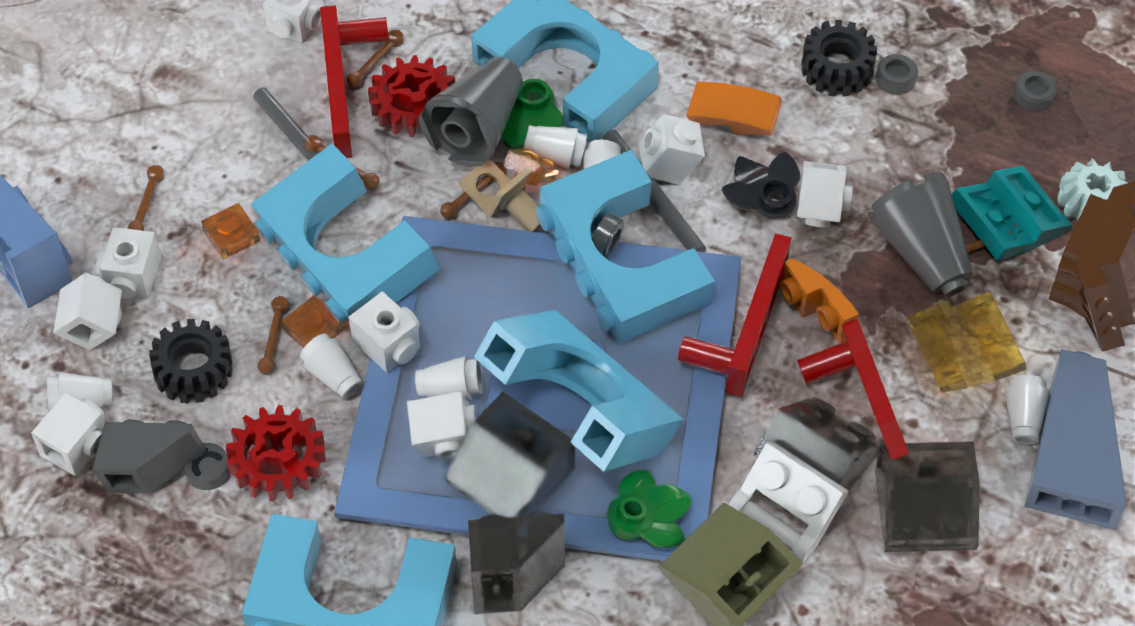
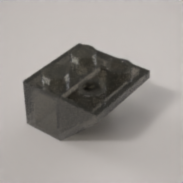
M502 391L473 422L445 477V481L518 532L575 469V446L571 443L572 438Z
M808 398L777 409L753 456L758 458L765 444L773 441L849 491L878 456L883 445L872 439L874 434L867 427L856 422L847 423L836 416V409L829 403L818 398H812V400Z
M974 441L906 443L910 454L894 460L891 459L886 444H881L875 468V478L884 552L977 550L979 546L980 481Z
M537 511L527 516L504 517L490 514L480 519L468 520L474 614L522 611L565 566L564 513L552 514L546 511Z

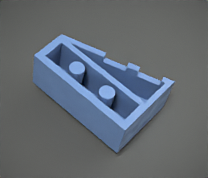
M0 175V272L29 309L72 282L68 266L73 261L65 246L59 241L57 232L29 205L18 186L12 187Z

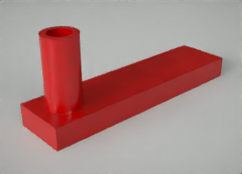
M336 5L320 7L333 141L334 146L346 158H353L341 46L389 41L387 18L379 17L338 22Z
M775 233L735 349L684 336L678 362L727 375L725 393L743 397L780 288V282L783 279L784 264L789 259L792 237Z
M858 318L841 324L846 342L797 360L806 385L856 366L891 459L894 460L910 454Z

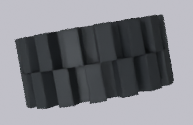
M835 20V25L832 27L829 21L822 22L821 30L817 26L812 28L811 35L807 34L805 38L801 62L802 75H807L806 82L810 86L816 83V91L820 93L825 88L829 89L828 96L834 97L836 96V90H841L842 96L845 97L850 96L851 88L857 94L862 91L863 85L867 87L871 77H873L877 56V45L874 46L875 39L872 35L867 37V29L862 26L857 31L855 30L856 23L849 21L848 27L842 26V20ZM831 53H841L851 57L854 61L835 63L824 56Z
M187 319V326L181 327L180 322L176 321L172 323V332L164 327L159 332L161 340L154 337L151 343L153 350H149L154 381L160 392L166 391L167 398L173 401L177 394H179L180 403L188 404L189 396H195L196 403L204 402L203 394L206 392L210 398L218 395L216 386L224 389L228 384L227 377H231L233 372L231 351L226 334L222 336V330L217 325L211 329L210 322L205 320L201 321L200 326H196L195 319ZM199 351L208 357V361L204 365L195 369H180L175 366L176 359L187 352Z

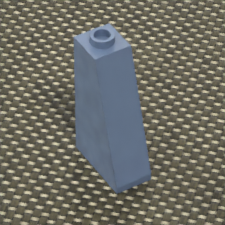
M1061 349L1052 377L1050 396L1024 507L1116 530L1125 509L1126 495L1106 360L1092 357L1085 352H1071Z

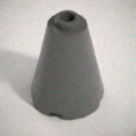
M501 57L491 58L432 97L426 103L419 118L422 133L429 144L436 151L441 146L451 154L448 160L455 164L466 167H476L485 164L497 149L522 86L523 79L518 67L508 59Z
M932 172L923 175L925 183L913 186L911 181L908 180L886 192L872 204L874 212H868V216L874 226L934 294L944 293L945 297H952L969 286L967 280L972 277L973 272L949 182L943 173Z

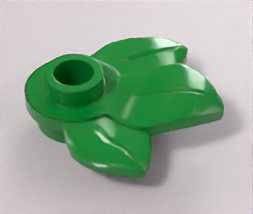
M528 79L522 82L502 134L503 141L508 148L524 147L529 125L535 127H562V112L554 106V93L546 82L540 79Z
M648 470L634 471L620 481L618 497L609 504L606 513L609 528L614 535L624 540H635L642 537L656 547L670 548L678 546L686 538L676 522L688 512L692 498L677 486L670 484L657 486L653 475Z

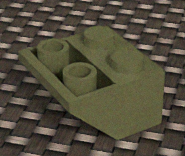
M722 503L658 568L712 626H742L802 563L769 528L726 503Z

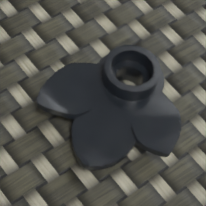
M787 152L776 156L769 165V168L739 156L734 168L735 182L723 186L722 193L736 207L757 209L761 214L771 218L785 217L796 206L797 197L794 189L800 182V170L794 159Z

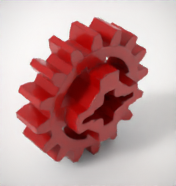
M417 55L412 56L410 63H404L400 57L396 58V67L393 68L383 64L381 66L382 76L373 75V87L368 88L372 116H378L381 127L392 124V131L395 135L403 128L408 129L409 137H414L416 129H421L419 118L426 103L432 97L455 83L454 75L447 76L446 65L434 68V60L430 57L424 63H419Z
M278 405L275 414L268 415L264 407L259 408L260 418L256 420L247 415L242 417L245 429L232 428L233 442L227 443L225 447L230 475H235L237 486L240 489L249 485L251 497L253 498L258 497L262 491H267L269 501L274 502L278 492L284 491L287 498L292 499L294 498L293 488L299 486L301 489L308 491L310 489L308 477H321L320 463L326 462L327 457L325 447H323L325 446L323 432L317 431L313 417L303 421L301 409L298 408L292 411L290 415H285L283 405ZM253 444L255 447L248 451L251 445ZM306 446L305 455L300 462L298 458L303 455L302 448Z

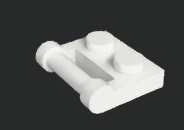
M771 441L765 444L742 487L734 495L729 506L769 528L804 563L816 549L849 491L777 443ZM761 492L809 524L804 534H801L756 504L754 500L758 493Z

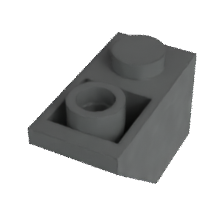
M128 419L123 422H105L92 470L107 492L150 494L181 472L183 466L201 456L205 446L192 424L178 420H170L166 423H144L135 419Z

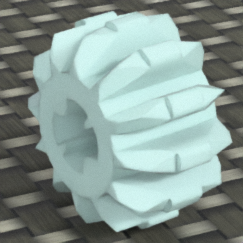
M1093 158L1086 166L1076 162L1070 172H1066L1062 176L1059 185L1060 190L1057 200L1058 206L1064 208V216L1067 219L1076 218L1078 220L1090 194L1107 200L1113 187L1128 183L1125 182V171L1113 172L1110 161L1104 166H1099Z

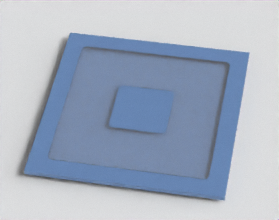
M403 216L402 222L405 220L430 246L440 270L396 303L400 308L403 306L409 308L419 321L420 348L415 356L406 364H399L388 373L382 370L371 358L369 360L334 511L335 518L664 561L678 546L660 548L651 545L642 537L635 540H624L617 537L609 528L606 516L607 509L611 501L618 497V485L625 476L634 471L648 470L653 475L657 486L661 484L674 485L683 489L691 496L692 502L688 512L676 522L683 531L685 538L690 536L708 518L726 375L678 362V354L684 336L730 348L741 257L696 251L715 280L712 303L618 344L611 330L606 332L601 327L596 315V305L591 297L585 298L580 292L575 278L576 272L570 263L565 264L561 260L556 249V239L553 234ZM618 242L614 251L606 259L623 267L644 268L687 250ZM556 310L684 419L662 455L603 472L571 443L592 405L576 392L558 383L544 379H531L505 385L481 364L483 394L473 395L472 400H467L470 405H476L480 418L481 429L479 432H474L476 448L463 450L464 453L461 456L449 459L437 458L436 455L423 458L412 446L407 401L428 397H419L415 384L416 370H422L463 356H468L469 360L475 359L474 356L494 320Z

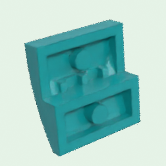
M1024 166L993 171L986 183L956 188L952 194L956 210L997 261L1035 249L1066 233L1072 226Z

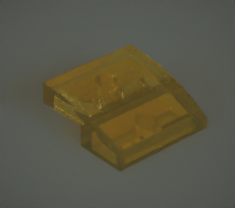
M991 291L953 307L946 300L907 317L941 392L982 385L1027 369L1025 360Z

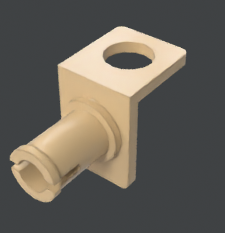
M488 159L485 164L477 166L461 179L459 186L490 218L495 216L500 210L507 209L528 231L537 232L542 227L536 215V207L539 205L524 191L526 189L525 183L531 174L528 168H525L510 180ZM481 176H491L498 182L499 190L491 196L483 195L476 188V180Z

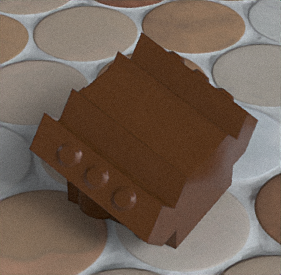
M1135 181L1113 187L1107 200L1090 194L1064 249L1049 296V300L1064 305L1085 318L1102 352L1125 346L1121 327L1135 324L1133 316L1135 309Z

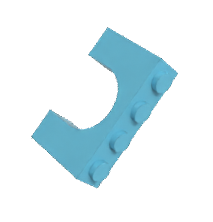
M512 0L471 35L472 60L479 66L491 58L501 57L512 61L519 68L535 54L555 48L571 49L587 56L595 64L596 68L563 98V125L567 128H578L579 133L587 134L586 141L588 143L594 140H601L607 132L619 124L658 88L659 62L649 52L640 50L625 40L618 31L610 30L594 19L588 11L579 9L567 0Z
M330 144L252 202L251 206L258 217V220L254 222V226L269 244L275 240L280 245L277 252L292 270L299 266L304 272L300 277L314 296L323 293L328 299L324 303L337 322L341 324L345 320L349 323L350 315L382 291L397 303L439 271L440 268L430 246L405 220L370 247L357 254L345 257H332L316 251V242L325 224L367 192L356 168L333 144Z
M632 149L540 187L539 206L536 207V215L540 225L545 231L551 230L556 239L555 245L561 260L565 264L570 263L575 270V278L580 292L585 298L591 297L596 305V315L601 327L606 332L611 330L618 344L710 305L715 280L694 248L644 268H628L614 264L603 257L596 249L592 238L600 222L608 213L620 218L649 206L652 181Z
M556 310L494 320L474 356L475 359L505 385L531 379H544L563 385L586 399L592 407L571 440V443L603 472L662 455L684 420Z
M271 514L242 611L245 626H443L457 569L455 545L409 537L399 578L389 597L377 607L356 614L337 613L321 606L309 593L310 582L321 547L318 522Z

